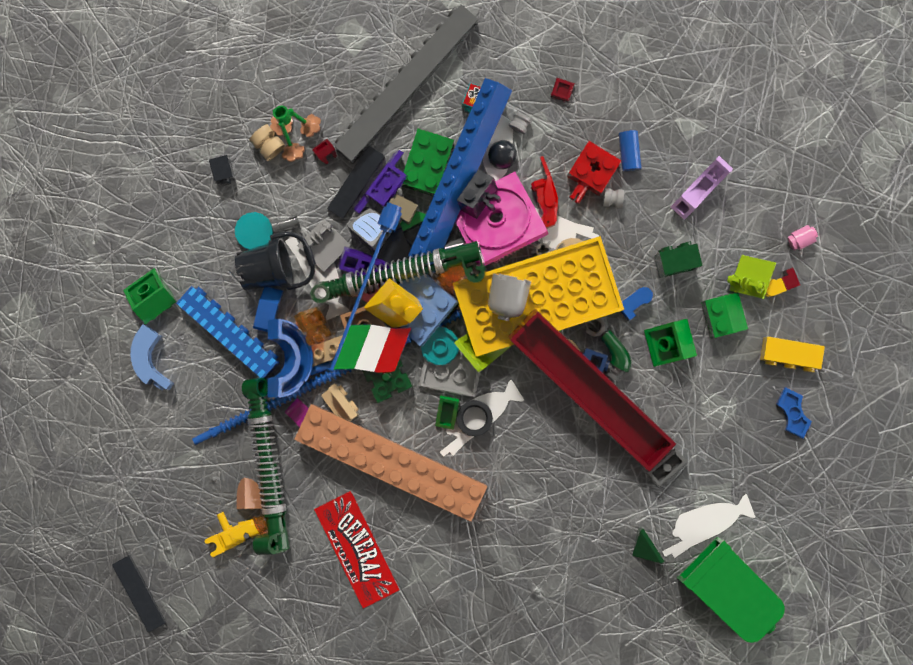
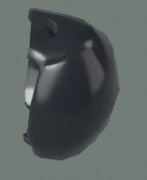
M500 140L492 144L489 149L488 158L495 168L504 170L510 168L516 161L517 150L510 141Z

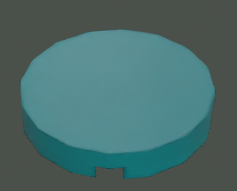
M257 212L241 216L235 226L237 241L249 250L267 244L271 240L270 236L273 234V228L269 219Z
M438 327L427 342L421 346L422 354L428 362L434 365L448 364L458 354L459 348L454 343L458 338L453 331L446 327Z

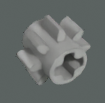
M541 239L539 245L533 243L536 249L531 251V254L536 256L542 255L538 253L541 247L548 252L555 249L549 247L550 241L546 244Z

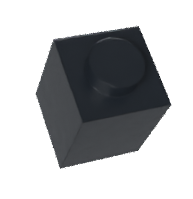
M228 155L209 159L213 179L217 185L226 186L231 184V181L236 180L231 159Z

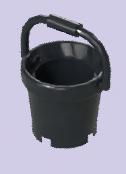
M294 232L272 234L270 236L271 240L267 244L236 253L237 276H241L244 281H240V284L245 291L271 286L286 287L287 290H292L307 285L315 274L316 262L311 246L308 245L305 238ZM291 236L297 238L304 246L303 249L311 271L308 278L300 283L293 284L290 257L281 237Z

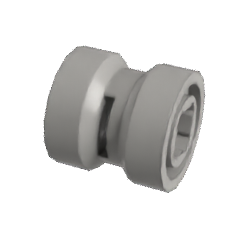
M605 188L602 206H615L622 209L624 190L612 191L611 188Z

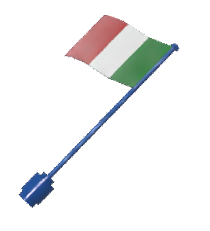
M387 202L386 207L384 206L377 224L380 225L379 229L383 231L330 368L328 367L331 373L335 372V369L392 372L395 371L411 327L389 328L377 325H351L386 232L396 231L401 218L402 208Z

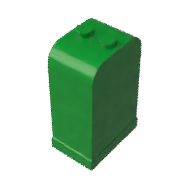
M716 537L677 577L683 585L690 589L731 630L746 642H758L766 634L772 633L776 628L775 624L784 615L785 606L783 601L719 537Z

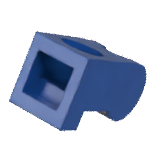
M642 287L622 301L624 310L620 312L627 321L636 316L633 312L636 308L652 300V291L647 287Z

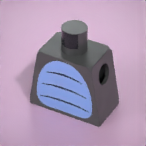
M369 208L348 223L347 227L355 238L374 253L383 230H380V225L377 224L381 212L378 213L375 209ZM386 232L381 247L386 242L391 233Z

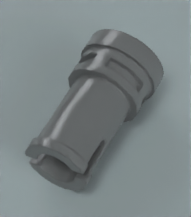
M297 215L271 221L274 234L300 227Z

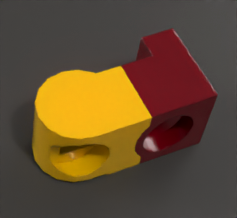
M794 268L783 271L784 277L777 280L771 279L765 296L771 297L800 286Z

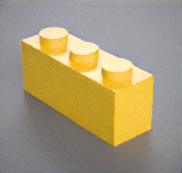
M763 337L760 360L765 361L766 365L777 366V363L784 364V368L796 369V366L803 367V371L815 372V369L822 368L825 346Z

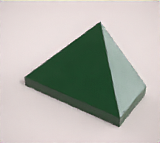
M642 527L638 528L632 556L661 564L665 562Z

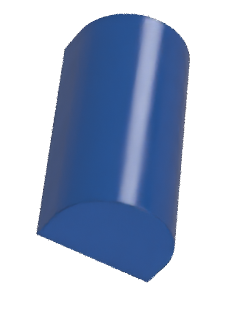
M638 131L620 132L618 136L622 172L641 170Z

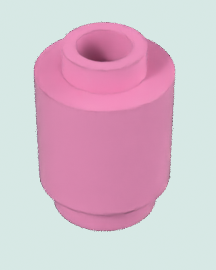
M806 225L792 232L791 236L787 237L795 251L815 243L818 234L814 227L810 228L809 225Z

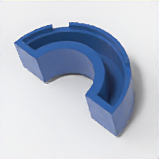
M283 319L268 320V340L279 344L285 356L284 367L281 372L275 377L268 378V398L285 397L297 392L302 384L308 380L313 365L312 347L307 336L294 323Z

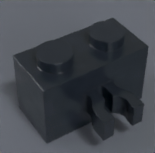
M480 170L475 173L457 199L461 211L476 219L486 206L494 212L495 206L490 204L489 201L501 202L500 196L495 194L498 188L494 177Z

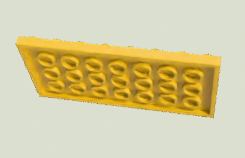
M601 236L485 273L484 278L477 283L470 282L467 278L452 283L476 357L515 345L508 336L519 324L525 325L523 320L534 309H537L559 331L624 310ZM493 273L514 276L518 280L524 281L526 279L531 281L525 309L519 317L509 318V321L498 319L497 314L489 309L488 299Z

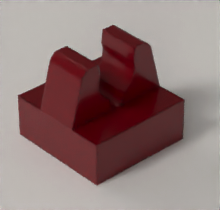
M325 139L312 149L319 160L325 164L329 163L326 159L328 154H332L334 158L337 157L335 147L328 139Z

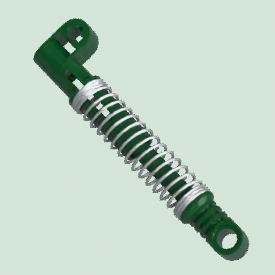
M475 241L445 250L443 248L434 249L433 253L428 251L426 255L425 253H422L421 256L416 254L415 258L412 256L409 259L404 257L403 261L398 259L396 263L392 261L391 265L386 262L385 267L383 264H380L379 268L374 265L366 287L369 286L372 292V285L375 284L376 289L379 290L378 283H381L383 286L384 282L389 278L395 283L400 282L402 284L404 280L409 282V279L412 278L414 281L415 277L420 279L423 275L424 277H427V274L432 276L434 272L437 274L445 273L450 268L463 265L467 279L470 282L477 283L484 278L486 266L479 242ZM456 256V258L444 260L445 258ZM480 260V263L476 265V269L480 270V272L476 276L475 273H471L474 268L473 265L467 266V263ZM362 269L360 273L356 270L355 274L353 272L345 273L339 279L336 278L335 281L332 279L330 282L322 281L317 283L310 292L312 300L316 303H324L334 298L343 297V295L348 297L358 296L366 274L362 275L363 270L365 273L367 271ZM318 288H323L325 290V297H322L318 294Z
M264 378L246 379L242 383L241 388L244 397L250 399L248 401V404H250L248 409H251V411H249L247 418L249 427L255 428L250 430V433L256 435L251 436L250 439L256 440L251 445L257 446L252 451L258 452L253 457L259 458L254 463L260 464L255 469L258 470L256 476L259 477L257 482L260 483L258 488L261 489L259 494L262 495L260 500L263 501L261 504L263 508L261 510L263 517L266 519L268 531L255 537L253 550L257 555H274L289 550L290 546L285 514L287 513L286 504H283L282 501L285 498H282L284 492H281V487L283 486L280 485L282 479H279L281 473H278L280 467H277L279 461L273 462V457H278V455H272V451H277V449H271V445H275L276 442H270V439L275 438V436H269V433L274 432V430H268V427L273 426V424L267 423L273 420L271 412L265 407L268 406L265 403L267 399H264L268 394V382Z

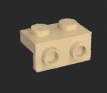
M333 384L328 388L329 390L322 394V398L334 414L349 421H352L359 415L357 413L359 408L353 400L349 402L346 397L348 393L342 385Z

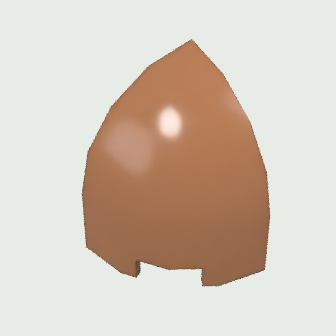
M249 478L241 479L237 489V509H262V501L260 500L262 495L259 494L261 489L258 488L259 485L254 480Z

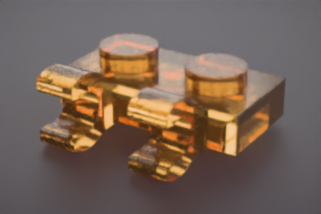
M318 306L299 312L294 316L299 329L303 333H307L306 342L309 346L315 344L313 336L318 342L324 340L322 333H324L325 337L331 336L330 330L325 326L327 322Z

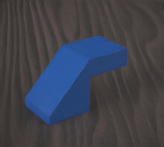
M264 287L259 299L253 329L268 332V320L277 319V310L283 296V290Z

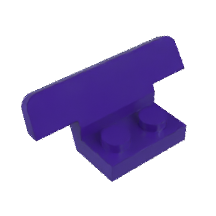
M397 150L355 206L354 210L360 214L371 198L383 207H386L387 202L389 203L408 177L405 173L394 167L404 152Z

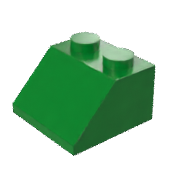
M155 268L123 290L132 310L145 324L154 320L159 314L171 308L177 302L173 293Z
M739 293L724 295L701 302L711 339L748 329Z
M688 319L644 330L654 367L697 356Z

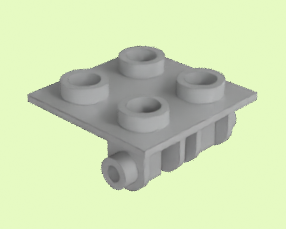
M325 219L305 237L308 245L311 246L316 265L323 272L342 255L344 246H351ZM300 242L297 246L304 252V246Z

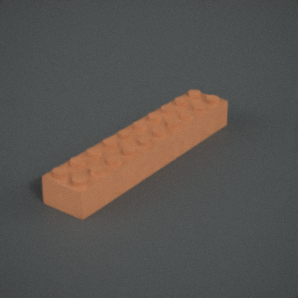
M314 404L310 405L294 439L468 521H472L487 489V485Z

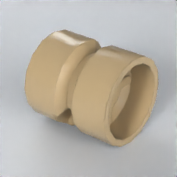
M268 124L259 128L249 139L256 149H261L260 153L267 161L276 157L285 148L283 141L279 137H274L275 132Z

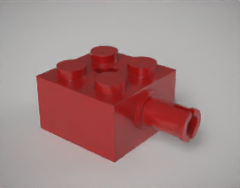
M588 141L567 177L578 183L569 198L573 201L578 194L575 202L580 204L587 190L600 196L622 160ZM594 165H596V166H597V170H595L594 172H592V171H591L592 167H593Z

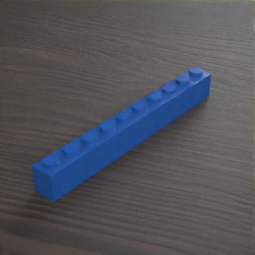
M487 78L484 79L409 252V257L415 258L416 254L421 256L422 253L426 255L428 251L433 253L434 249H444L461 210L457 199L478 171L512 90L501 83Z

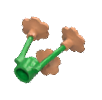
M281 105L273 109L270 128L278 136L284 135L287 146L284 148L282 158L287 159L288 162H293L303 157L305 148L304 146H299L298 143H292L288 133L292 131L291 125L293 124L292 116L301 121L302 127L300 132L307 137H312L314 133L320 130L319 124L321 119L313 114L308 115L307 118H302L292 108L287 109Z

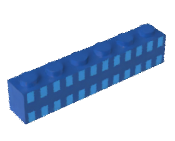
M191 286L176 304L260 378L266 379L279 365L278 356L272 350L266 351L263 348L264 343L257 337L253 339L249 336L250 331L242 324L238 326L234 322L235 318L229 312L223 313L220 310L222 306L214 299L210 301L206 298L207 293L198 286L196 289Z

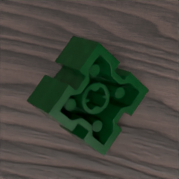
M400 359L395 371L392 372L362 370L367 382L373 381L375 388L371 390L377 403L393 397L392 391L397 390L398 393H401L413 387L407 373L402 374L399 369L403 367Z

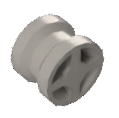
M516 111L514 120L510 121L508 126L521 134H525L527 131L526 127L531 124L532 119Z

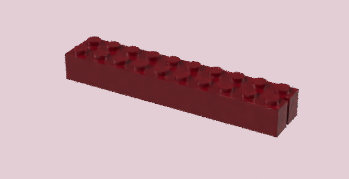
M534 309L523 320L525 325L519 324L508 336L510 341L650 472L676 443L537 309Z

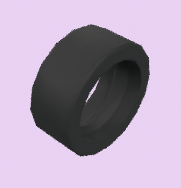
M472 400L464 403L459 408L456 420L458 427L463 433L468 436L477 437L490 429L493 416L490 408L485 403ZM472 407L482 409L486 415L484 426L477 430L469 429L463 421L464 413Z

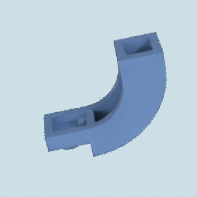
M143 324L135 334L131 345L130 355L133 369L145 384L150 385L154 380L153 384L159 389L163 390L165 388L170 390L174 383L158 372L152 363V351L162 336L149 326Z

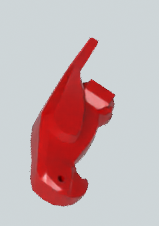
M541 156L540 160L547 179L542 178L532 182L531 189L536 192L538 205L543 212L541 220L546 229L555 226L557 221L558 196L544 157Z

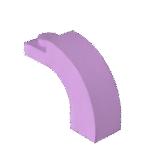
M718 156L675 201L671 208L685 220L733 168Z

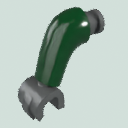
M605 317L595 319L601 323L600 331L588 328L586 333L602 337V342L611 354L610 363L613 364L610 368L612 371L608 372L607 375L616 381H620V375L623 376L624 372L630 371V354L612 331L607 330V319Z

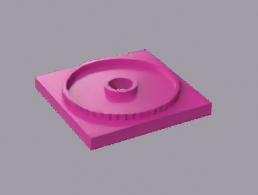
M516 172L495 181L498 188L495 194L500 196L501 202L489 201L490 204L495 206L494 212L486 206L476 219L460 210L455 221L466 244L475 241L479 242L485 266L548 235L543 221ZM493 214H503L501 221L497 223L490 221V217Z

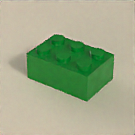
M418 128L403 172L408 177L401 186L434 197L448 165L454 147V140Z

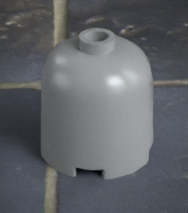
M493 273L488 299L489 309L497 314L498 319L509 321V318L519 317L524 312L531 281L526 279L524 281L518 280L514 276Z

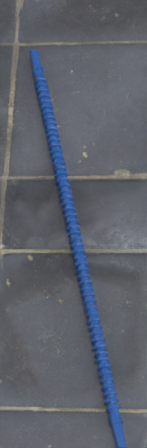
M456 309L449 320L445 318L439 327L442 325L446 326L447 323L451 324L452 320L456 322L457 318L461 319V316H463L461 309ZM335 369L336 371L333 373L325 371L324 375L320 374V377L315 376L314 380L311 378L310 382L306 381L297 392L289 396L275 397V399L270 398V401H265L268 404L265 407L269 411H271V408L276 409L277 405L281 406V403L286 404L287 400L296 399L298 395L301 397L302 393L306 394L308 390L311 392L312 388L316 389V386L321 387L322 383L326 385L327 381L331 382L333 378L336 380L337 376L341 377L343 373L346 375V372H351L352 369ZM245 410L244 414L240 412L239 416L235 415V418L230 417L229 421L225 420V423L220 422L219 426L209 428L208 431L192 438L194 444L197 445L211 437L215 438L222 432L226 433V430L231 431V428H236V425L241 426L242 422L246 423V420H248L249 411Z

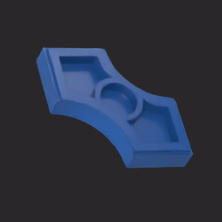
M784 387L776 405L786 415L785 431L804 439L812 421L802 411L801 402L803 396Z

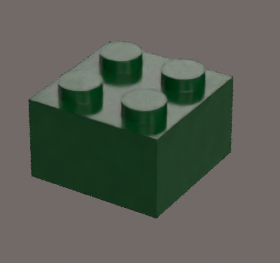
M691 241L681 243L675 249L672 246L661 248V250H658V254L654 256L659 278L697 270L703 266L698 244H692Z

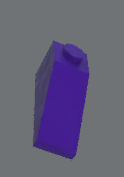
M344 246L339 261V269L353 272L354 274L356 270L360 273L362 269L367 271L373 256ZM376 258L374 265L379 268V265L383 264L385 267L386 261Z

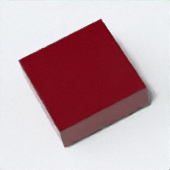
M556 78L550 97L569 102L575 83Z

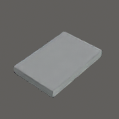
M456 355L454 360L444 365H434L425 358L419 386L475 398L480 372L464 356Z

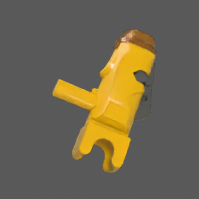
M224 512L217 514V518L223 531L205 539L204 542L206 544L214 542L217 546L216 550L211 552V557H215L233 547L242 550L254 541L255 537L264 534V531L267 530V525L262 516H254L251 520L240 521L238 525L232 526L229 525Z

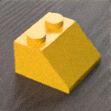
M390 278L364 306L367 311L392 328L410 324L423 310L415 296Z

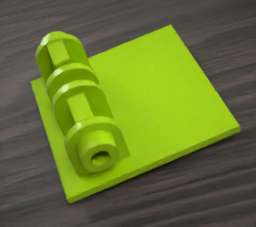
M741 255L735 275L733 274L727 278V282L731 285L729 291L764 299L776 262Z

